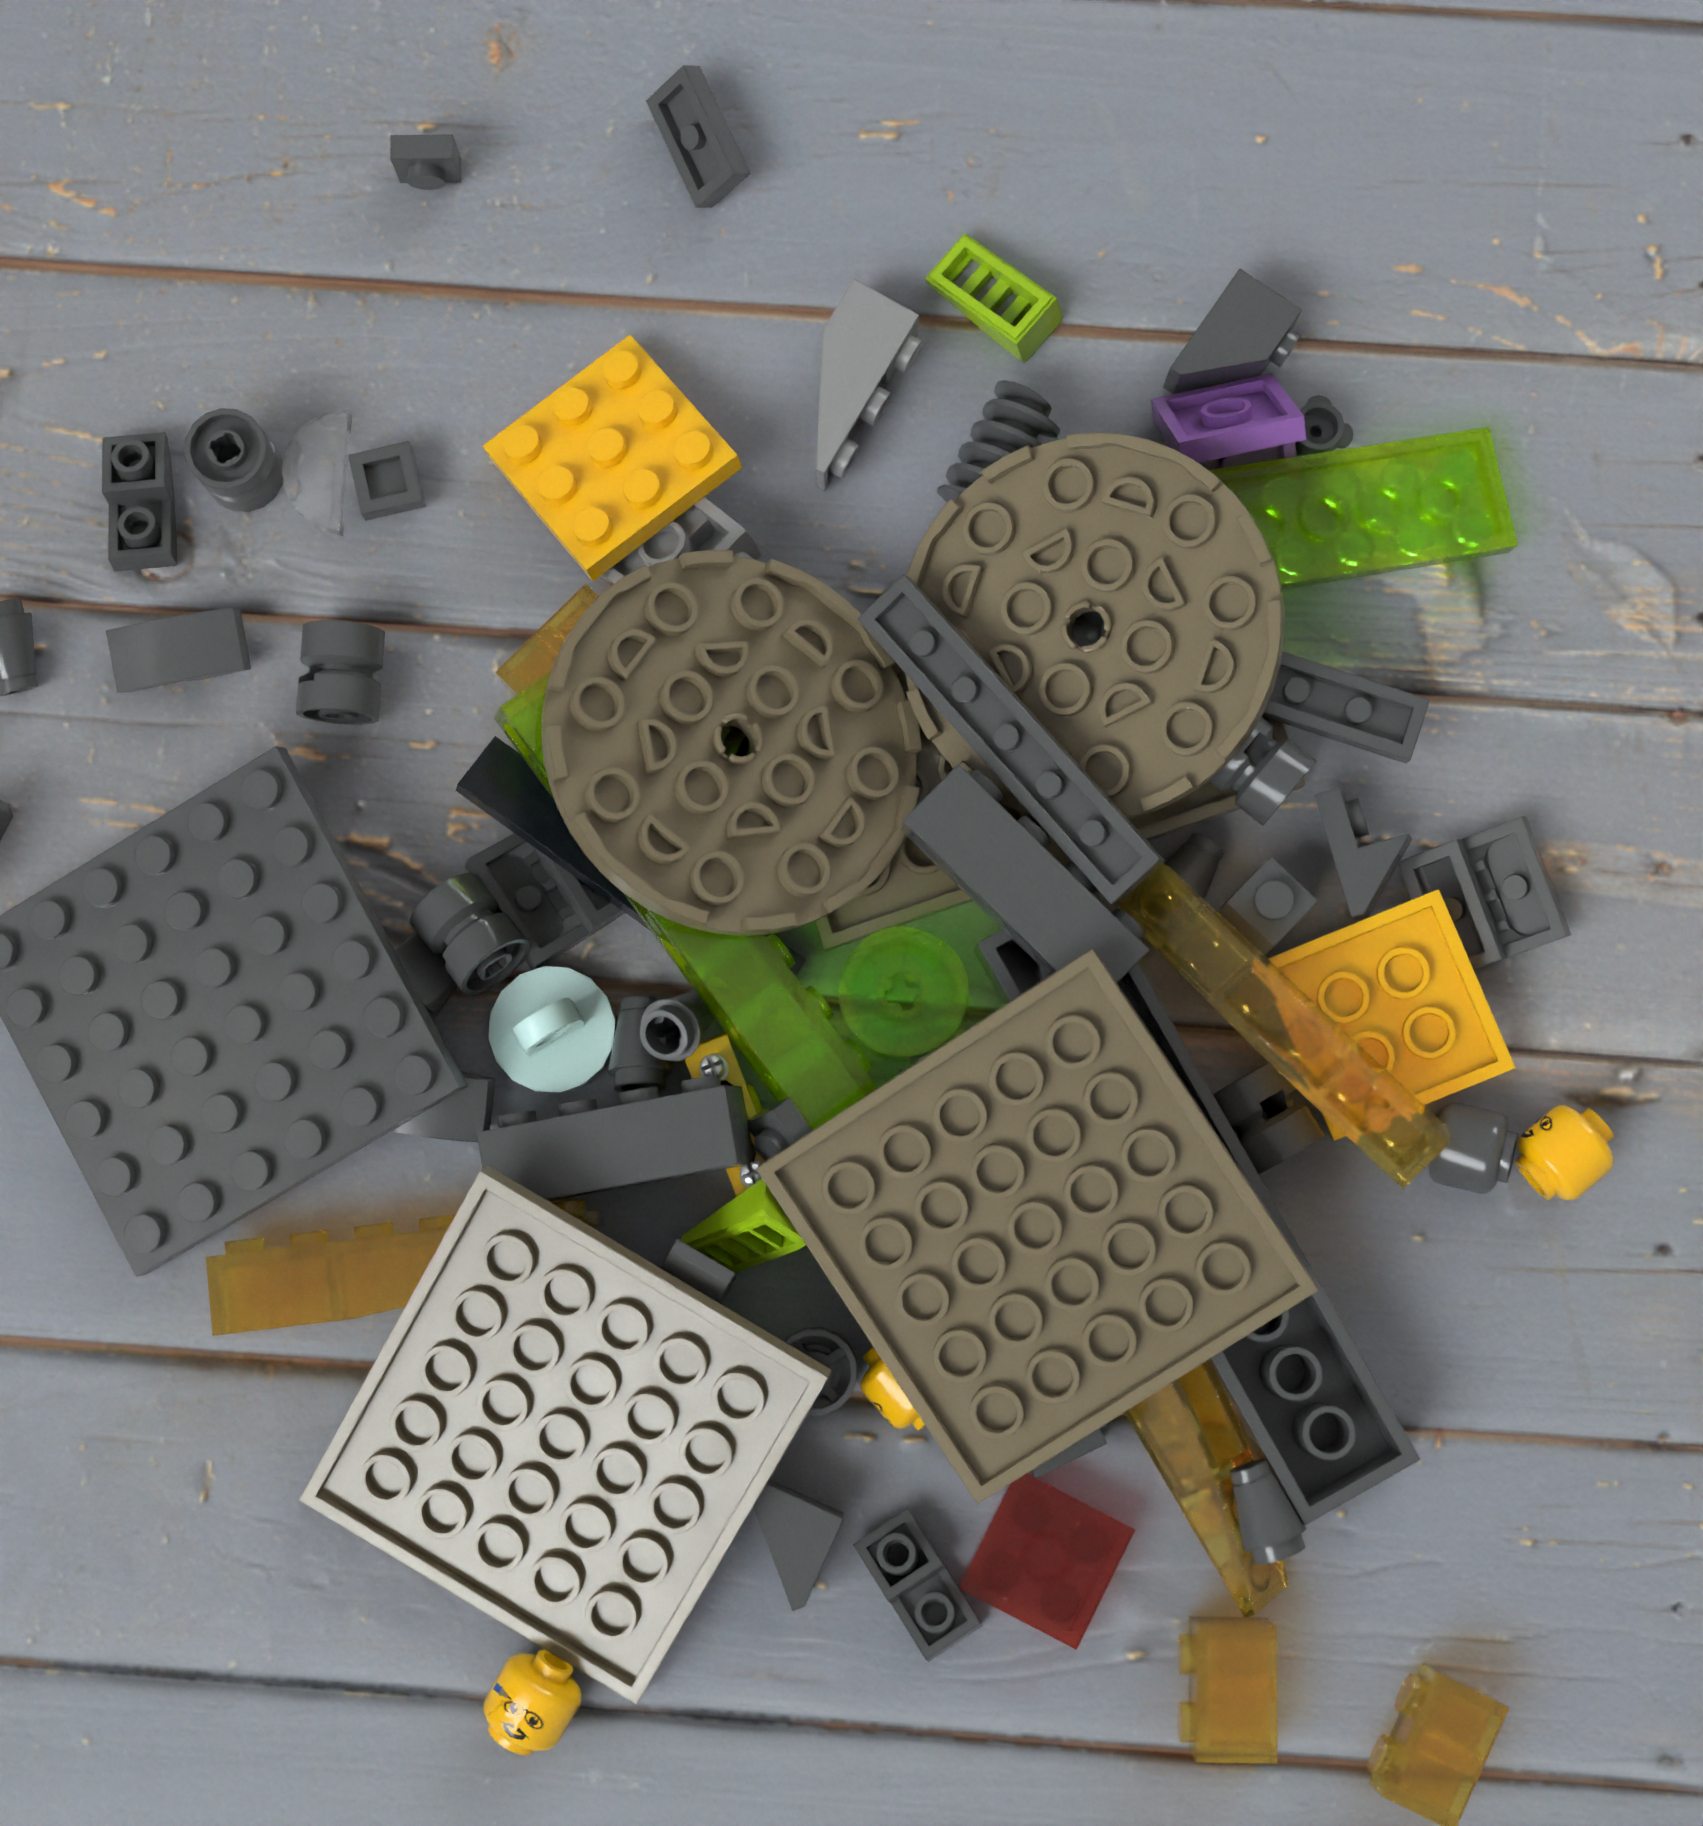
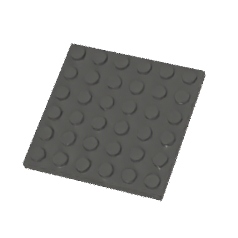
M273 747L0 915V1017L136 1277L146 1275L468 1087L286 748Z

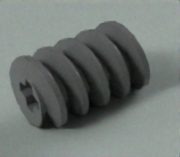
M1006 380L997 382L994 390L997 399H991L985 403L982 411L985 420L975 422L972 426L970 435L973 442L962 444L958 453L961 463L950 465L947 470L946 478L950 485L944 484L939 486L937 493L946 502L950 499L955 501L967 487L983 475L981 471L989 465L1025 446L1033 448L1042 445L1036 439L1039 434L1050 438H1057L1060 428L1049 418L1052 408L1043 397L1027 386Z

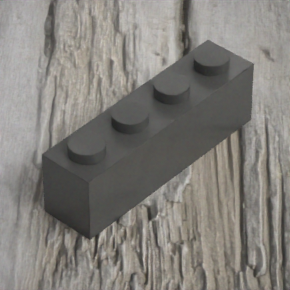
M958 764L903 819L901 831L1049 975L1093 947L1116 983H1118L1149 951L1140 941L1146 935L1145 931L1123 909L1117 907L1111 913L1093 895L1098 889L1074 862L1070 861L1064 867L1045 849L1051 843L1050 839L1031 819L1023 815L1016 821L999 804L1004 796L986 775L979 770H975L969 775Z
M719 1075L682 1081L681 1094L660 1098L657 1087L619 1093L621 1105L598 1109L596 1099L558 1105L559 1117L537 1121L535 1110L501 1115L497 1117L499 1128L477 1132L482 1169L488 1165L547 1201L744 1166L745 1164L750 1165L751 1162L755 1161L742 1086H721Z

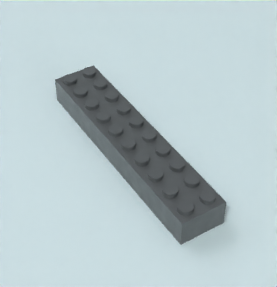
M1096 891L1093 895L1106 907L1098 891ZM1003 929L977 943L974 952L1004 1005L1049 976ZM1137 962L1117 983L1303 1263L1319 1290L1205 1361L1258 1458H1266L1268 1460L1271 1471L1276 1475L1303 1524L1307 1525L1421 1459Z

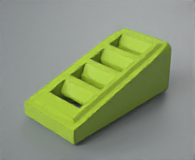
M966 233L958 239L925 277L928 286L1023 363L1032 357L1063 319L1058 300L1054 295ZM973 261L976 262L979 267L963 286L959 288L955 285L954 282ZM994 277L997 282L980 301L976 300V295ZM1013 293L1017 298L1001 316L997 315L995 312Z
M763 1179L757 1181L682 1235L681 1242L734 1273L757 1266L806 1246Z

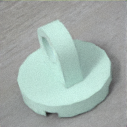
M542 966L520 974L500 992L490 1012L488 1039L496 1062L513 1081L536 1092L563 1094L586 1086L605 1069L611 1057L617 1020L609 998L591 978L568 967Z

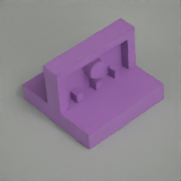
M1272 373L1151 399L1153 421L1165 440V446L1173 448L1201 464L1218 477L1234 494L1299 480L1295 442L1306 440L1304 415Z

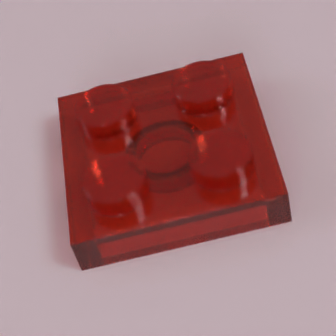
M1027 1473L1006 1487L958 1583V1588L1077 1650L1135 1529Z

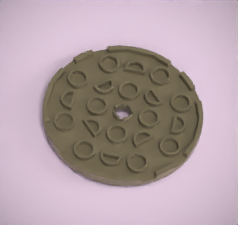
M1101 432L1066 435V439L1051 441L1033 448L1025 446L981 471L983 475L967 487L955 501L950 499L931 523L916 550L907 576L918 585L1125 817L1132 819L1169 806L1196 791L1214 777L1237 754L1252 734L1274 690L1281 665L1285 637V610L1282 586L1275 560L1253 516L1238 497L1218 477L1201 464L1173 448L1148 439L1125 434ZM1089 611L1100 613L1104 620L1105 635L1101 636L1093 645L1080 647L1072 635L1075 620L1081 614ZM905 673L909 689L906 694L915 717L928 740L935 744L943 757L953 768L959 764L969 775L975 770H979L1002 792L1004 798L999 803L1031 815Z
M705 550L682 553L678 558L656 563L649 567L645 565L636 569L604 591L577 620L558 651L545 688L541 720L543 760L549 786L557 808L571 835L589 860L620 891L652 912L693 929L735 936L767 935L789 931L810 924L834 912L866 889L889 864L906 835L901 831L902 821L915 808L919 795V788L915 787L917 753L922 750L919 723L909 699L906 700L899 679L892 668V665L896 662L858 621L862 614L844 597L820 580L781 561L770 559L765 563L751 558L733 556V551ZM732 726L744 732L749 741L747 756H736L733 754L727 756L724 753L726 748L721 740L723 727Z

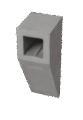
M853 279L822 331L816 484L817 487L824 491L834 474L844 478L860 450V445L854 442L866 422L872 426L877 424L892 395L891 392L885 389L897 370L903 374L909 371L923 344V341L917 338L919 315L856 279Z

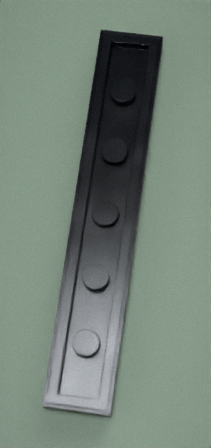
M495 736L457 784L456 791L764 1013L768 1014L806 962L805 958L771 934L735 936L693 929L652 912L624 894L596 868L571 835L557 808L549 786L547 773Z

